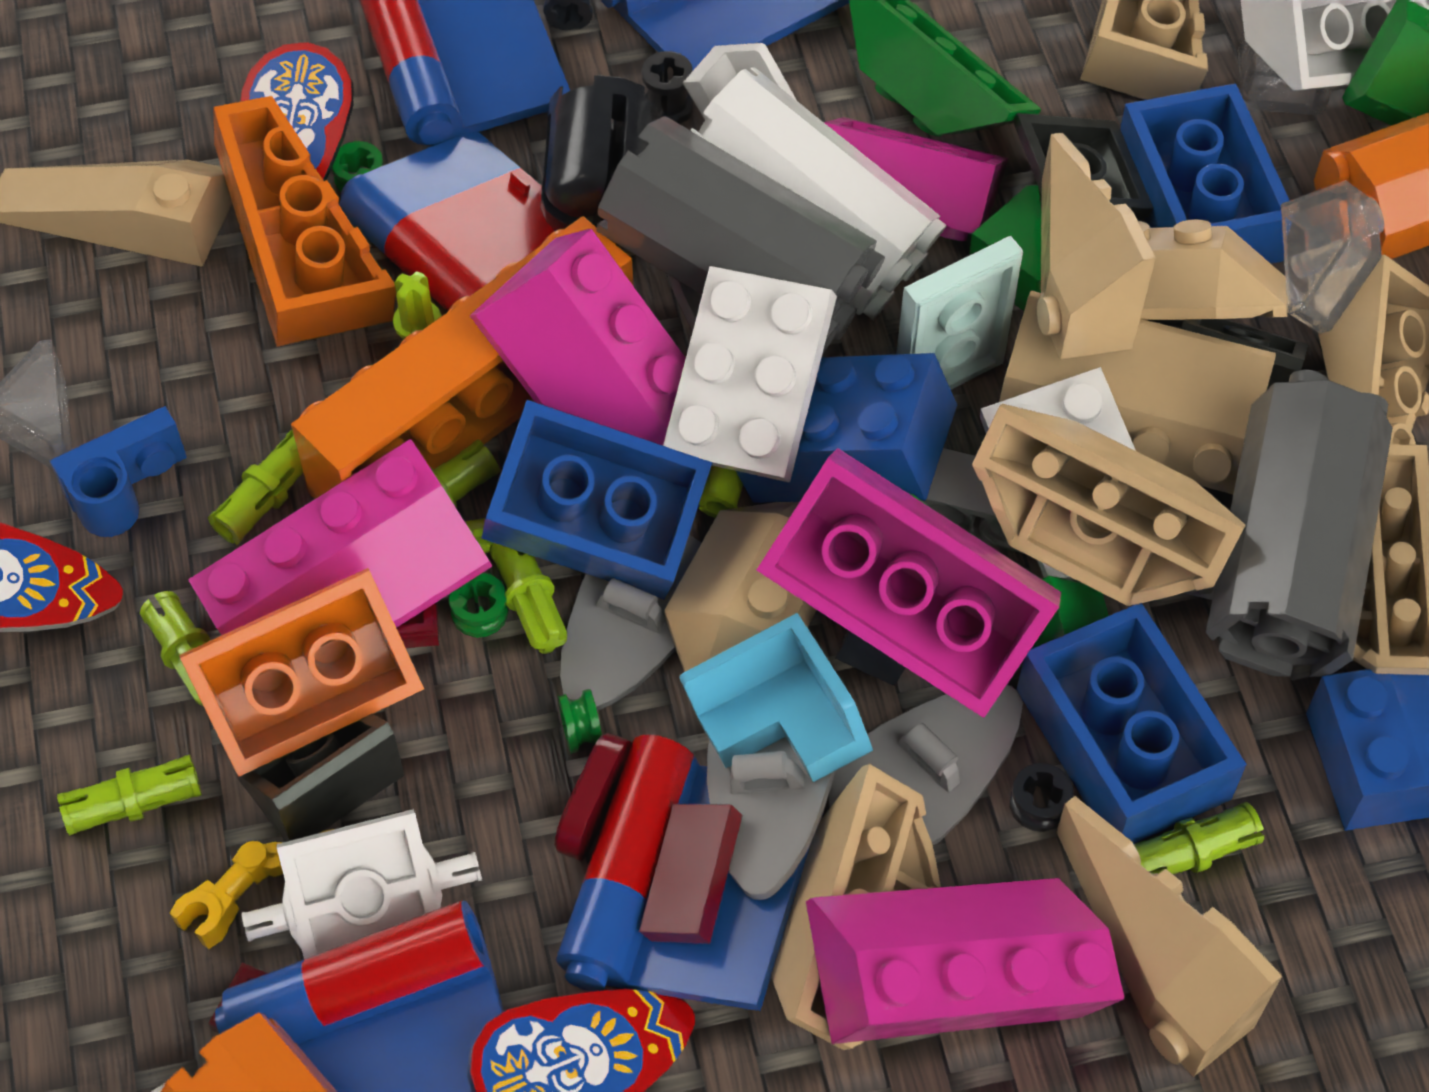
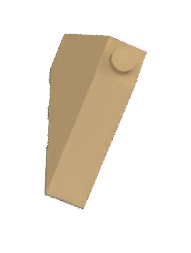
M1056 133L1050 136L1042 176L1041 297L1037 301L1039 328L1043 335H1050L1060 359L1133 349L1156 257L1134 212L1126 204L1113 205L1109 201L1111 200L1110 185L1104 179L1092 181L1089 162L1063 133Z
M192 160L6 168L0 177V223L203 267L232 204L222 168Z
M1385 254L1323 268L1321 271L1319 295L1317 296L1315 307L1317 314L1316 326L1328 380L1361 393H1373L1383 397L1388 402L1387 419L1393 428L1390 444L1416 445L1412 434L1416 417L1427 415L1429 411V395L1425 391L1429 380V286Z
M1074 796L1064 805L1057 829L1059 839L1094 914L1109 928L1116 962L1144 1023L1150 1029L1149 1035L1154 1046L1165 1059L1173 1064L1181 1063L1194 1077L1255 1028L1282 975L1241 931L1214 907L1202 915L1189 905L1181 895L1183 892L1182 882L1167 869L1159 874H1151L1141 866L1139 853L1132 841Z

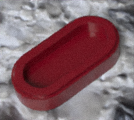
M606 733L597 740L560 818L554 843L558 853L582 861L588 854L609 809L631 746L630 740L611 733Z

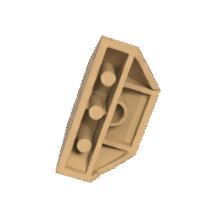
M1186 220L1177 223L1174 227L1149 228L1147 223L1138 221L1156 257L1141 319L1180 320L1253 318L1256 316L1287 317L1292 294L1291 281L1228 226H1211V223L1205 220Z
M1006 404L999 406L972 463L979 481L982 480L990 505L1009 546L1126 606L1171 597L1194 589L1197 591L1214 587L1245 527V524L1195 480L1076 421Z
M1390 444L1353 657L1355 662L1367 669H1371L1376 674L1429 675V463L1427 445Z
M775 502L719 511L664 610L665 619L684 672L796 613L799 614L808 628L817 610L756 571L799 502Z
M871 764L862 766L819 822L811 842L771 975L786 1019L831 1043L805 901L813 897L941 887L933 844L922 819V816L927 815L923 795ZM864 1041L833 1045L842 1050L854 1048Z

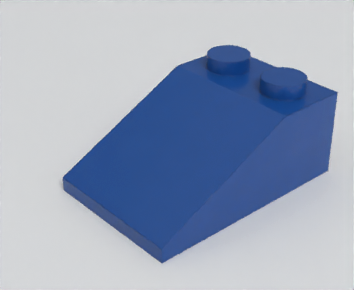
M1371 669L1322 676L1306 711V715L1344 830L1429 818V675L1376 674Z

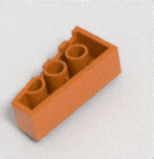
M267 96L213 107L214 146L276 346L393 321L396 297L394 281L386 269L381 270L371 255L369 243L360 229L352 226L339 206V197L328 180L323 181L311 163L310 153L274 98Z

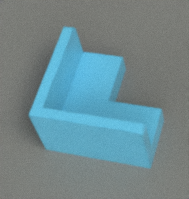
M798 613L680 675L679 679L695 714L725 768L732 765L734 755L754 754L786 737L812 782H815L873 751L852 696Z

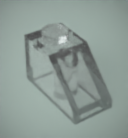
M1346 180L1281 204L1288 314L1320 334L1332 330L1382 258L1380 233L1384 230L1382 210L1375 199L1368 197Z

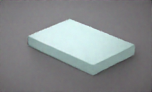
M1011 235L904 287L896 354L935 353L950 389L1004 362L1023 255L1022 248Z

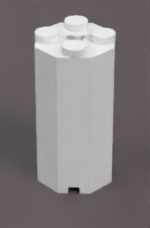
M755 67L750 68L749 71L742 69L715 96L702 113L707 119L704 121L699 132L694 128L690 130L877 241L875 251L884 255L885 260L869 287L864 288L861 286L850 302V305L857 308L856 313L858 315L864 313L874 320L895 293L893 290L901 280L907 281L923 263L928 255L927 251L947 226L939 220L940 215Z

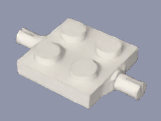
M411 809L277 844V851L285 879L283 903L249 912H241L244 927H246L245 933L248 942L252 941V939L290 930L291 936L302 949L305 960L440 909L442 900L441 890L477 880L481 881L482 878L475 852L434 863L432 856L422 844L415 811Z

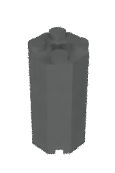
M664 116L647 124L639 138L649 144L638 155L628 150L619 162L598 206V216L604 220L597 223V232L700 294H703L710 266L831 289L837 298L823 353L833 338L840 340L857 312V308L850 305V302L861 286L864 288L869 287L885 260L884 255L875 251L877 241L668 117Z
M1299 370L1290 375L1289 382L1274 383L1251 405L1230 512L1245 524V527L1215 584L1206 633L1212 641L1220 636L1219 651L1225 659L1271 676L1291 677L1293 665H1311L1309 677H1322L1333 674L1353 660L1393 429L1387 419L1388 402L1383 397L1373 393H1361L1332 382L1325 375L1316 371Z

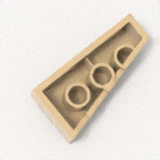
M1102 0L1080 80L1144 100L1199 90L1208 71L1207 53H1203L1202 37L1205 33L1204 13L1199 11V0Z

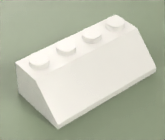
M1241 0L1245 41L1293 91L1349 85L1397 0ZM1409 0L1429 10V0Z

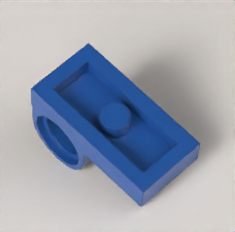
M166 406L49 461L63 495L73 512L77 514L82 525L89 533L99 537H113L126 532L138 519L140 507L132 484L148 476H157L166 472L173 464L186 459L187 456L177 425ZM109 493V494L106 495V496H103V497L98 498V497L101 496V495H104V494Z

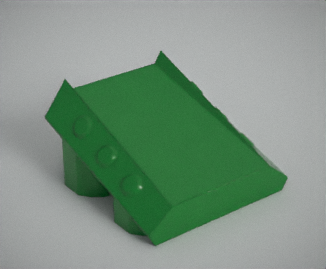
M1397 0L1342 96L1345 105L1391 126L1429 113L1428 9L1409 0Z

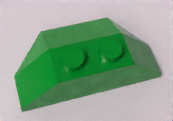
M849 0L859 69L876 83L875 89L881 96L889 101L901 104L914 115L913 122L922 131L937 137L947 134L969 133L1013 124L1017 113L1039 115L1042 110L910 0Z

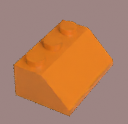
M369 568L179 655L238 777L424 690Z

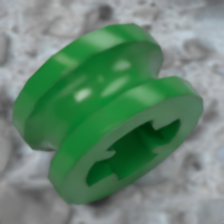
M353 141L340 147L332 167L335 186L340 193L345 184L354 176L365 174L383 166L381 152L375 145L363 141Z
M483 572L449 594L452 621L463 634L475 638L487 637L498 632L505 625L508 617V606L506 605L505 597L506 589L499 579L492 574ZM478 596L489 598V610L484 612L482 606H480L479 613L468 612L467 601L473 598L475 603H478Z
M591 689L582 690L581 697L576 700L569 699L566 694L558 696L562 725L570 754L578 753L579 747L585 743L595 746L597 740L602 736Z

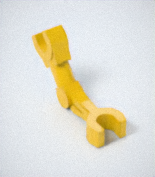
M250 841L243 844L232 858L234 864L215 884L207 880L176 900L170 911V915L176 925L185 931L195 918L201 915H208L205 922L194 932L201 944L207 949L220 943L228 933V929L239 911V907L236 904L238 898L253 882L259 884L268 876L276 877L283 874L277 851V844L281 842L262 844L258 841Z

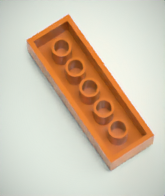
M582 216L565 229H559L551 233L540 247L519 262L506 265L497 274L495 279L474 294L457 300L446 314L423 330H417L409 334L398 348L380 361L360 369L351 378L349 383L328 398L309 405L300 417L291 423L309 494L314 499L318 498L410 439L428 466L433 470L461 453L462 450L470 446L477 439L483 445L521 417L526 400L535 401L469 315L556 237L592 229L633 285L632 258L609 238L597 232V227Z

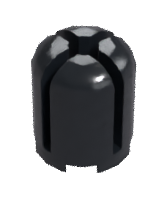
M596 75L594 76V85L578 87L563 94V86H561L550 98L540 208L546 222L555 231L565 229L582 216L586 219L593 216V225L597 227V223L604 220L598 216V206L619 162L628 150L636 155L644 151L649 143L640 139L639 135L647 124L663 117V109L659 113L657 107L645 98V87L622 77Z

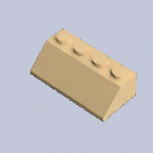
M1030 291L1004 378L999 402L1101 367L1137 452L1195 480L1203 487L1234 494L1251 405L1267 391L1276 353L1140 318L1133 349L1060 359L1050 335H1043L1038 325L1037 301L1041 297V293Z

